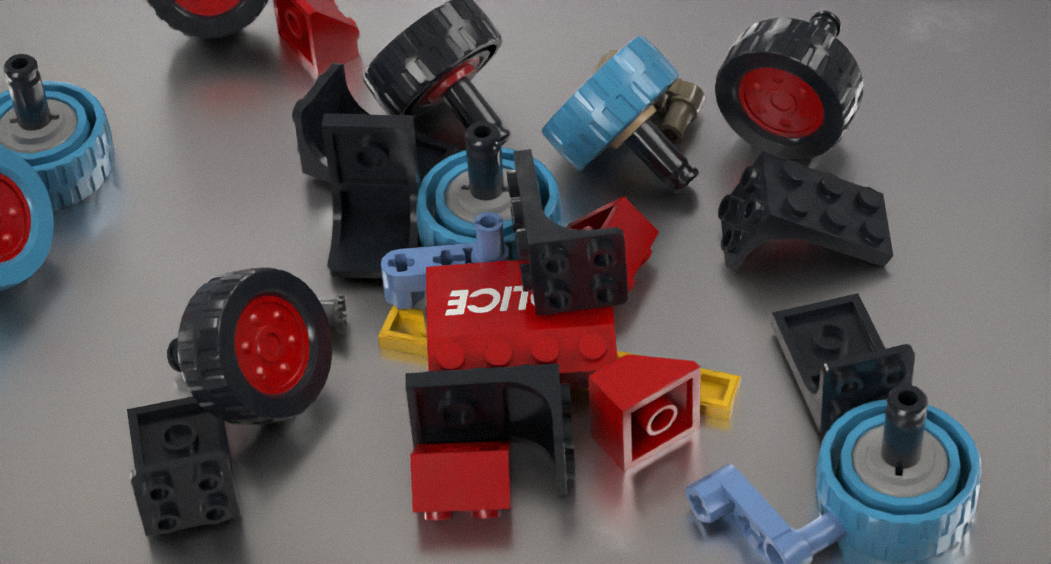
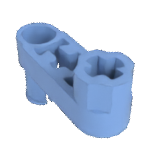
M485 212L475 218L477 243L406 248L387 253L381 261L386 302L393 304L397 309L414 307L417 302L424 298V291H426V267L508 261L509 250L507 245L504 244L502 216L495 212Z
M731 464L717 469L685 489L686 498L692 511L702 523L707 522L710 524L725 515L768 564H809L812 562L814 554L845 538L844 534L846 532L841 520L830 511L823 513L822 516L798 530L791 528L750 482Z

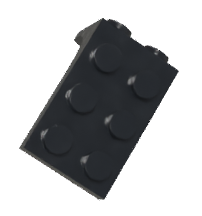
M333 62L325 73H321L318 76L315 85L303 99L297 101L292 112V121L295 125L297 137V152L300 155L302 173L330 182L322 132L324 113L370 115L351 95L346 82L344 65ZM415 132L420 184L435 165L447 157L459 153V146Z
M324 113L322 132L333 203V227L327 263L328 273L333 277L382 278L381 261L387 253L398 249L418 248L420 245L416 219V203L421 184L413 116Z
M532 150L513 151L515 170L506 171L510 198L518 197L511 199V220L513 233H516L515 243L518 262L527 261V264H520L523 292L532 291L536 316L625 304L628 301L625 238L622 229L612 227L596 230H574L551 221L545 215L541 206Z
M762 152L752 166L745 168L738 185L730 195L724 196L719 205L718 218L721 219L723 235L721 249L724 251L726 267L734 270L740 266L748 254L755 248L778 239L808 241L885 267L893 257L883 193L766 152Z
M858 293L772 312L771 325L819 432L830 430L831 426L840 417L853 408L873 401L886 400L893 388L900 385H912L915 364V352L912 346L903 344L885 348Z
M559 363L405 373L413 449L417 444L511 441V443L526 444L538 449L549 458L556 472L557 495H567L566 479H576L574 450L564 449L574 448L571 413L562 414L564 411H571L570 383H560Z
M193 396L127 409L135 466L130 472V480L146 536L168 534L180 529L205 524H217L225 520L241 517L225 421H221L207 412Z

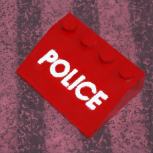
M508 260L426 267L428 371L559 363L560 383L569 382L570 390L589 388L588 376L593 374L602 365L612 363L618 359L613 306L536 316L532 291L523 292L520 264H527V261Z

